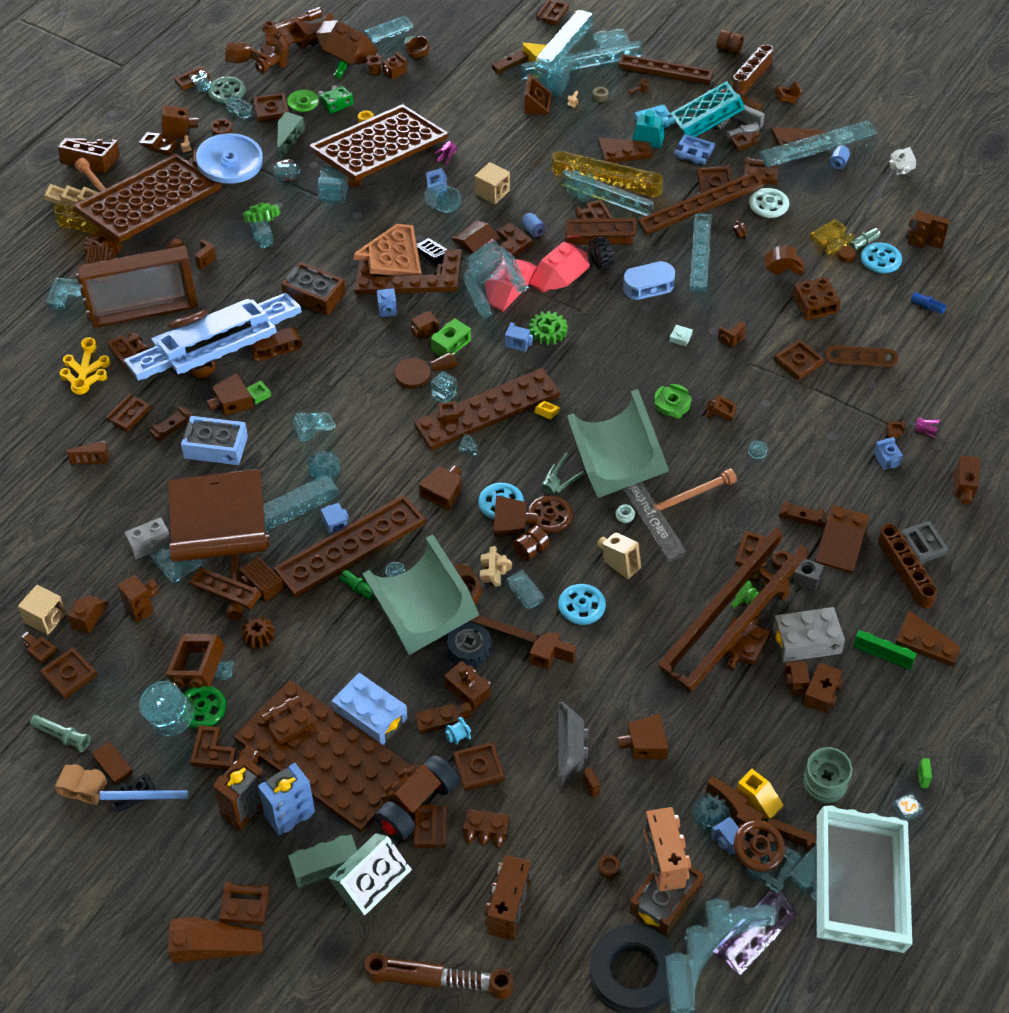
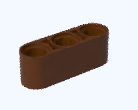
M289 327L277 331V333L269 338L258 340L254 344L248 345L255 361H263L296 351L301 348L303 343L296 328Z

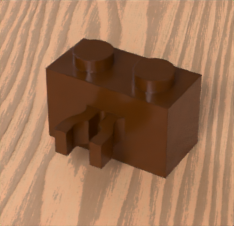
M134 574L118 584V589L124 608L138 623L154 613L150 597L160 592L156 588L158 585L153 579L144 586Z
M463 661L444 675L445 687L463 703H470L472 711L476 710L491 697L490 682L484 677L481 678L471 665L467 666Z

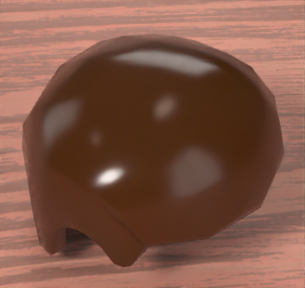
M416 36L406 43L407 53L412 59H422L427 56L430 50L428 40L424 36Z
M213 359L202 366L189 369L190 374L197 379L210 377L216 368L215 360Z

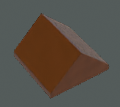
M531 74L527 76L524 113L547 115L550 110L552 92Z

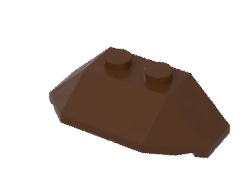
M338 20L322 21L315 33L322 51L349 65L367 64L366 57L368 55L375 56L378 52L377 48L365 34Z

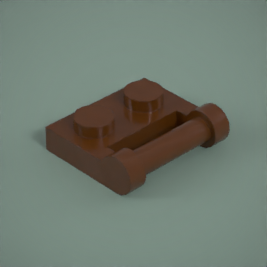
M745 157L744 176L756 172L764 184L777 185L778 159H773L772 161Z
M225 882L219 915L220 922L264 925L270 885L249 886ZM232 893L261 895V899H235L231 898Z

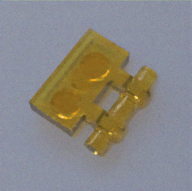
M833 219L812 232L810 239L820 247L828 245L829 247L826 248V252L831 254L832 252L839 251L843 245L847 246L855 236L853 233L847 235V227L838 220Z

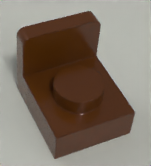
M718 394L707 403L706 417L710 418L715 413L730 422L734 418L737 404Z

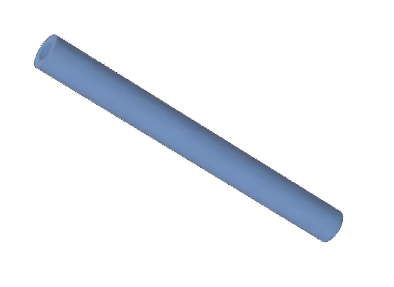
M187 790L100 791V800L188 798Z

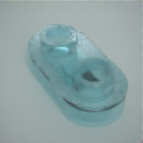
M237 96L226 98L225 106L230 112L241 118H248L253 114L252 105Z

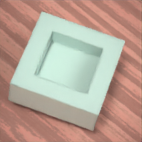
M676 325L670 335V342L687 346L693 330Z

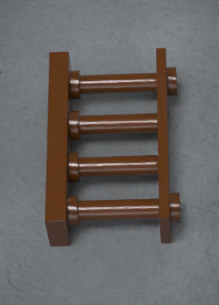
M636 218L566 220L565 242L573 245H588L590 240L597 237H606L607 241H610V245L634 244L633 237L637 235Z

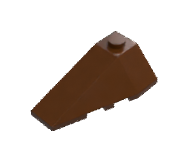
M198 917L171 919L168 930V953L172 963L262 954L263 932L262 930Z

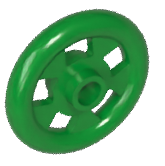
M213 686L192 687L183 693L178 701V717L190 728L198 729L199 725L212 727L223 718L226 712L227 703L225 696ZM197 694L201 696L194 701L191 699V697ZM209 695L215 697L212 702L207 698ZM191 706L192 712L186 713L185 707ZM212 707L218 709L214 715L210 714ZM204 716V720L197 721L195 717Z

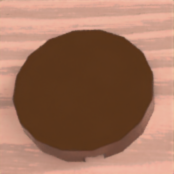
M405 359L396 366L395 378L398 384L404 388L417 389L418 386L423 387L430 381V366L421 359Z

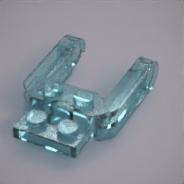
M493 238L466 258L469 266L463 279L478 312L484 319L492 316V312L481 283L487 281L501 269L505 268L517 292L523 293L528 289V285L514 256L509 251H506L504 247H499Z

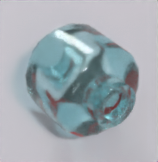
M292 159L278 161L273 169L275 178L281 182L293 181L296 179L297 174H299V166Z

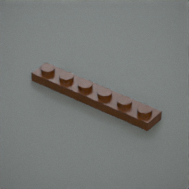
M622 54L618 63L619 69L710 85L714 71Z

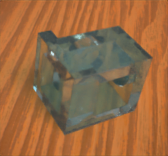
M263 220L251 223L252 236L255 242H259L260 248L274 246L273 235L268 221Z

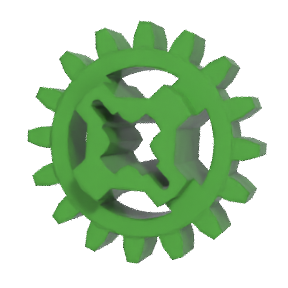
M260 203L251 206L249 211L243 213L244 221L248 223L265 224L266 222L273 221L275 216H279L280 210L278 205L270 206V203Z
M550 311L547 314L541 312L540 316L535 314L534 319L531 318L529 324L530 335L534 336V341L539 339L540 344L544 341L547 345H549V342L556 344V340L562 341V337H566L567 321L563 319L562 315L557 316V312L550 314Z

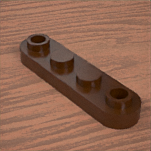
M831 345L825 351V357L831 363L892 367L898 361L897 352L888 348ZM833 350L837 352L836 357L831 356ZM887 354L891 355V359L889 361L885 360V356Z

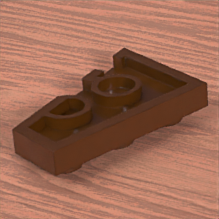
M776 127L771 129V133L781 153H785V151L787 153L788 150L793 151V149L797 151L799 147L803 149V146L807 149L808 145L810 148L812 146L814 148V146L817 147L818 142L820 146H823V141L825 145L827 144L825 139L827 136L824 130Z
M598 137V144L605 164L653 158L649 142Z
M910 610L895 645L908 648L915 653L954 667L961 649L959 645Z

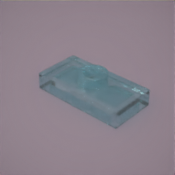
M523 570L506 578V583L527 609L544 601L543 594Z

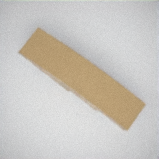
M50 184L44 195V200L74 208L75 204L99 192L83 187L81 191L68 185L63 189Z

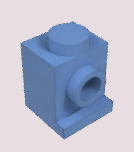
M442 168L426 172L427 187L432 196L440 197L444 192H448L447 176Z
M510 323L505 334V347L526 352L528 345H532L533 335H530L529 329L516 327L514 323Z
M894 437L876 442L874 455L883 470L896 468L901 465L903 455L897 447Z
M729 817L712 828L711 838L713 841L717 839L718 845L721 849L726 850L729 855H736L734 837L739 827Z

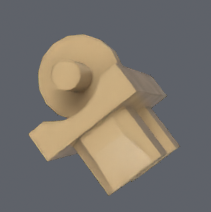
M496 546L490 547V553L481 555V564L483 567H489V569L480 571V579L483 583L492 582L497 587L501 586V574L504 575L506 571L511 570L512 562L507 559V556L498 554Z

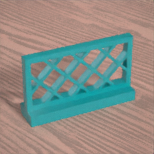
M726 81L670 114L675 118V122L684 134L696 137L744 110L745 107L740 95L736 94ZM727 88L726 93H720V91ZM713 97L711 101H706V99ZM718 97L723 98L722 101H716V100H717ZM699 105L697 109H692V107ZM703 105L709 106L708 109H702ZM681 113H685L683 117H677ZM689 113L694 114L693 117H688Z

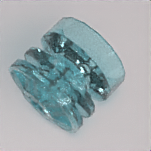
M168 681L156 682L150 685L140 698L139 708L141 714L160 734L170 736L181 733L189 726L193 719L194 710L192 703L174 683Z

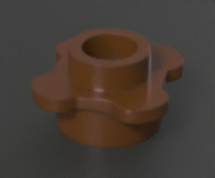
M737 220V225L733 227V230L738 238L744 237L746 239L748 229L744 223L740 224Z

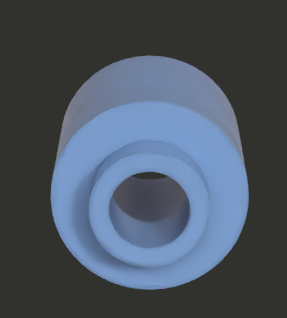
M843 145L835 148L830 159V164L833 168L843 169L846 166L850 156L849 149Z
M527 213L522 218L523 227L532 237H538L544 233L545 225L535 214Z

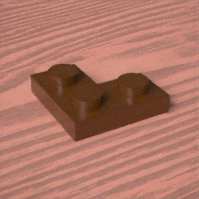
M510 222L497 230V235L505 242L496 247V252L506 260L512 259L533 245V239Z
M199 725L190 764L195 767L229 770L231 764L235 761L237 750L233 747L217 746L221 733L220 727Z

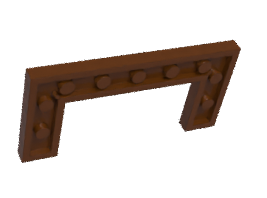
M462 249L445 250L441 275L375 277L376 274L369 272L368 261L359 260L354 287L355 295L377 294V290L393 288L395 293L458 292L463 257Z

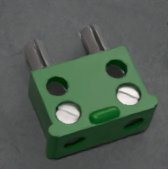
M334 85L331 91L326 93L323 91L318 92L322 105L328 110L329 114L354 104L352 93H349L343 86L337 87Z

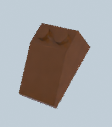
M832 505L815 562L853 574L870 515Z

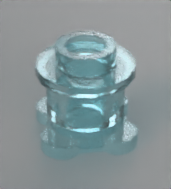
M200 71L191 77V80L197 85V91L206 92L211 87V82L208 81V74H205V71Z

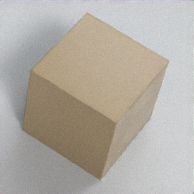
M491 162L475 175V195L493 204H496L510 191V172Z
M36 585L18 605L24 623L46 635H49L67 614L61 597L39 585Z

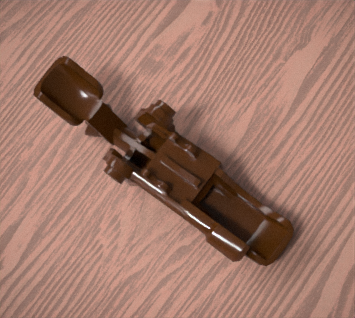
M315 8L306 11V14L294 17L288 21L281 19L279 24L266 21L263 24L266 42L262 43L261 52L250 47L245 42L228 43L225 62L234 64L245 63L251 58L256 61L255 68L261 75L265 74L267 69L276 63L280 68H284L288 61L290 45L295 43L304 50L306 46L319 44L315 35L322 21H334V16L328 13L319 23L311 24L304 22L322 17V9Z

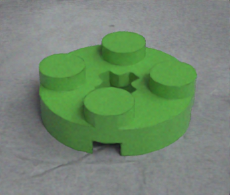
M670 384V387L665 388L664 386L660 387L655 393L656 411L673 418L682 417V414H685L691 406L689 391L677 384Z

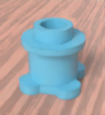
M461 716L457 718L458 722L456 724L446 726L445 736L450 743L453 742L455 745L465 737L467 740L471 739V730Z

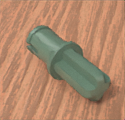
M874 228L850 241L849 246L853 247L856 251L864 245H869L881 233L878 228Z

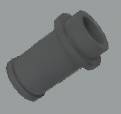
M730 118L712 127V130L715 133H721L724 127L730 123Z

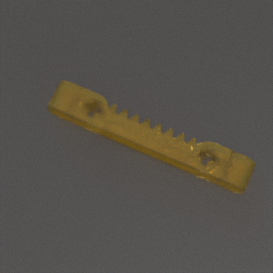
M556 151L552 154V171L556 174L572 178L579 176L584 178V176H587L588 180L592 177L595 182L599 179L600 183L606 181V184L612 182L613 186L617 183L619 187L624 185L626 189L629 187L633 192L656 197L662 194L663 176L659 173L564 151Z

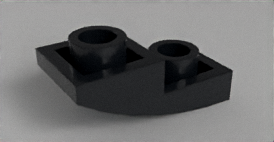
M144 773L129 785L123 783L113 791H157L151 777ZM146 799L109 801L114 811L118 813Z

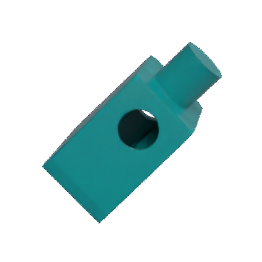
M647 110L645 115H639L632 141L649 142L651 147L661 149L665 138L663 120L661 117H656L654 111Z

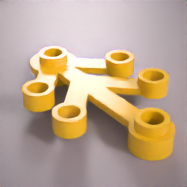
M90 337L81 341L82 350L84 351L81 366L74 360L72 355L63 357L64 365L79 374L78 378H75L68 368L60 370L61 379L68 380L72 384V392L77 395L85 394L89 390V385L97 380L104 381L107 379L106 370L98 368H105L110 365L108 356L103 355L89 365L91 354L97 348L95 340ZM98 369L96 374L86 379L88 374Z

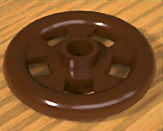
M201 310L192 314H186L180 319L169 323L168 328L175 330L205 318L208 315V311Z
M552 495L535 499L527 510L530 513L541 511L540 516H537V525L531 524V526H538L545 533L563 531L570 525L573 518V511L569 503L560 497ZM550 503L551 506L543 507L542 504ZM561 506L564 510L559 512L556 507ZM559 517L564 519L561 523L556 522ZM542 521L550 523L549 526L541 524Z
M753 820L746 822L737 830L734 837V850L740 862L747 868L757 872H767L775 869L782 862L785 855V843L781 833L773 825L765 821ZM759 829L768 832L767 837L758 835ZM747 832L753 836L749 842L743 839ZM770 843H776V851H770ZM756 844H760L762 850L757 849ZM749 848V851L754 856L752 858H749L744 852V850ZM767 855L769 862L761 863L759 857Z

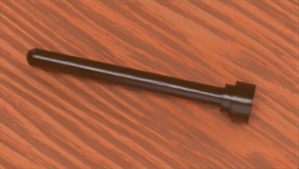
M239 554L231 555V579L238 582ZM230 602L226 608L227 618L231 620L240 619L242 617V606Z

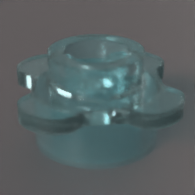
M220 660L214 677L221 680L231 678L233 676L232 668L234 667V662L232 660L227 662Z

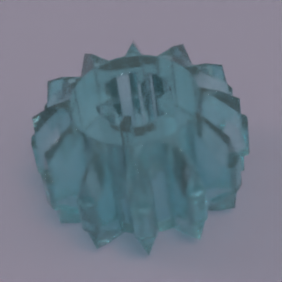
M325 449L321 453L317 451L316 455H311L310 460H308L309 473L316 480L320 478L323 482L326 478L331 480L332 476H337L340 470L339 458L332 451L328 453Z
M709 792L707 798L701 795L699 801L694 802L692 815L696 818V825L703 823V830L707 826L712 830L714 826L729 818L730 809L726 806V799L719 800V794L714 798Z

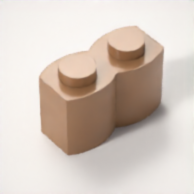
M77 764L65 765L55 785L57 794L62 797L78 799L88 804L97 805L100 799V791H104L107 780L105 775L99 770H84L83 767Z

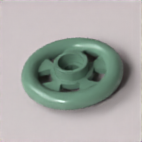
M221 77L209 85L208 95L217 103L231 104L239 101L244 96L246 88L244 83L235 77Z

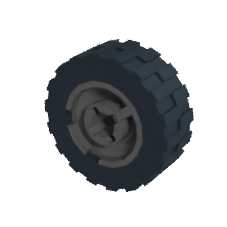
M474 622L465 623L448 634L447 653L454 664L457 665L463 661L467 666L478 667L489 659L492 650L490 633L481 624H475Z

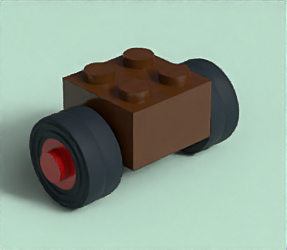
M438 756L430 757L424 764L418 766L414 764L410 768H404L397 775L399 779L395 783H389L383 789L385 793L380 799L385 804L376 812L375 818L383 831L393 839L402 842L414 831L415 824L408 814L413 813L434 790L439 794L447 795L458 785L459 777L455 770Z

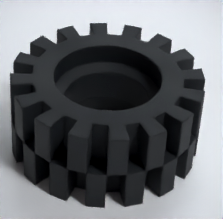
M597 237L588 242L589 255L592 257V262H594L595 267L597 266V269L601 270L615 263L612 245L610 246V241H607L606 237Z

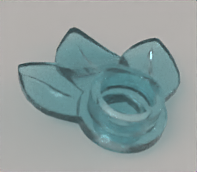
M574 170L571 174V183L566 184L567 192L572 197H578L582 202L589 201L593 196L592 188L595 184L592 173L584 176L579 171Z

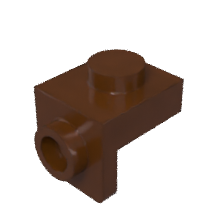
M794 81L790 88L777 86L774 92L781 102L796 103L803 90L798 82Z
M202 239L200 241L201 250L195 254L196 265L201 270L216 259L215 247Z
M739 321L731 331L721 327L718 340L733 348L739 341L745 338L746 323Z

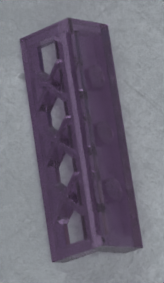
M770 891L713 953L718 959L726 960L736 975H741L797 913L784 893ZM784 906L788 913L783 919H779V909ZM768 921H772V931L769 934H764L765 924ZM757 936L758 945L754 950H751V939ZM739 952H744L743 962L738 965L734 958Z

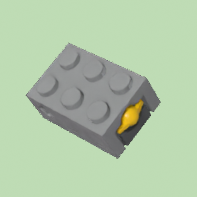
M834 607L776 615L774 618L772 630L782 662L842 654L845 638Z

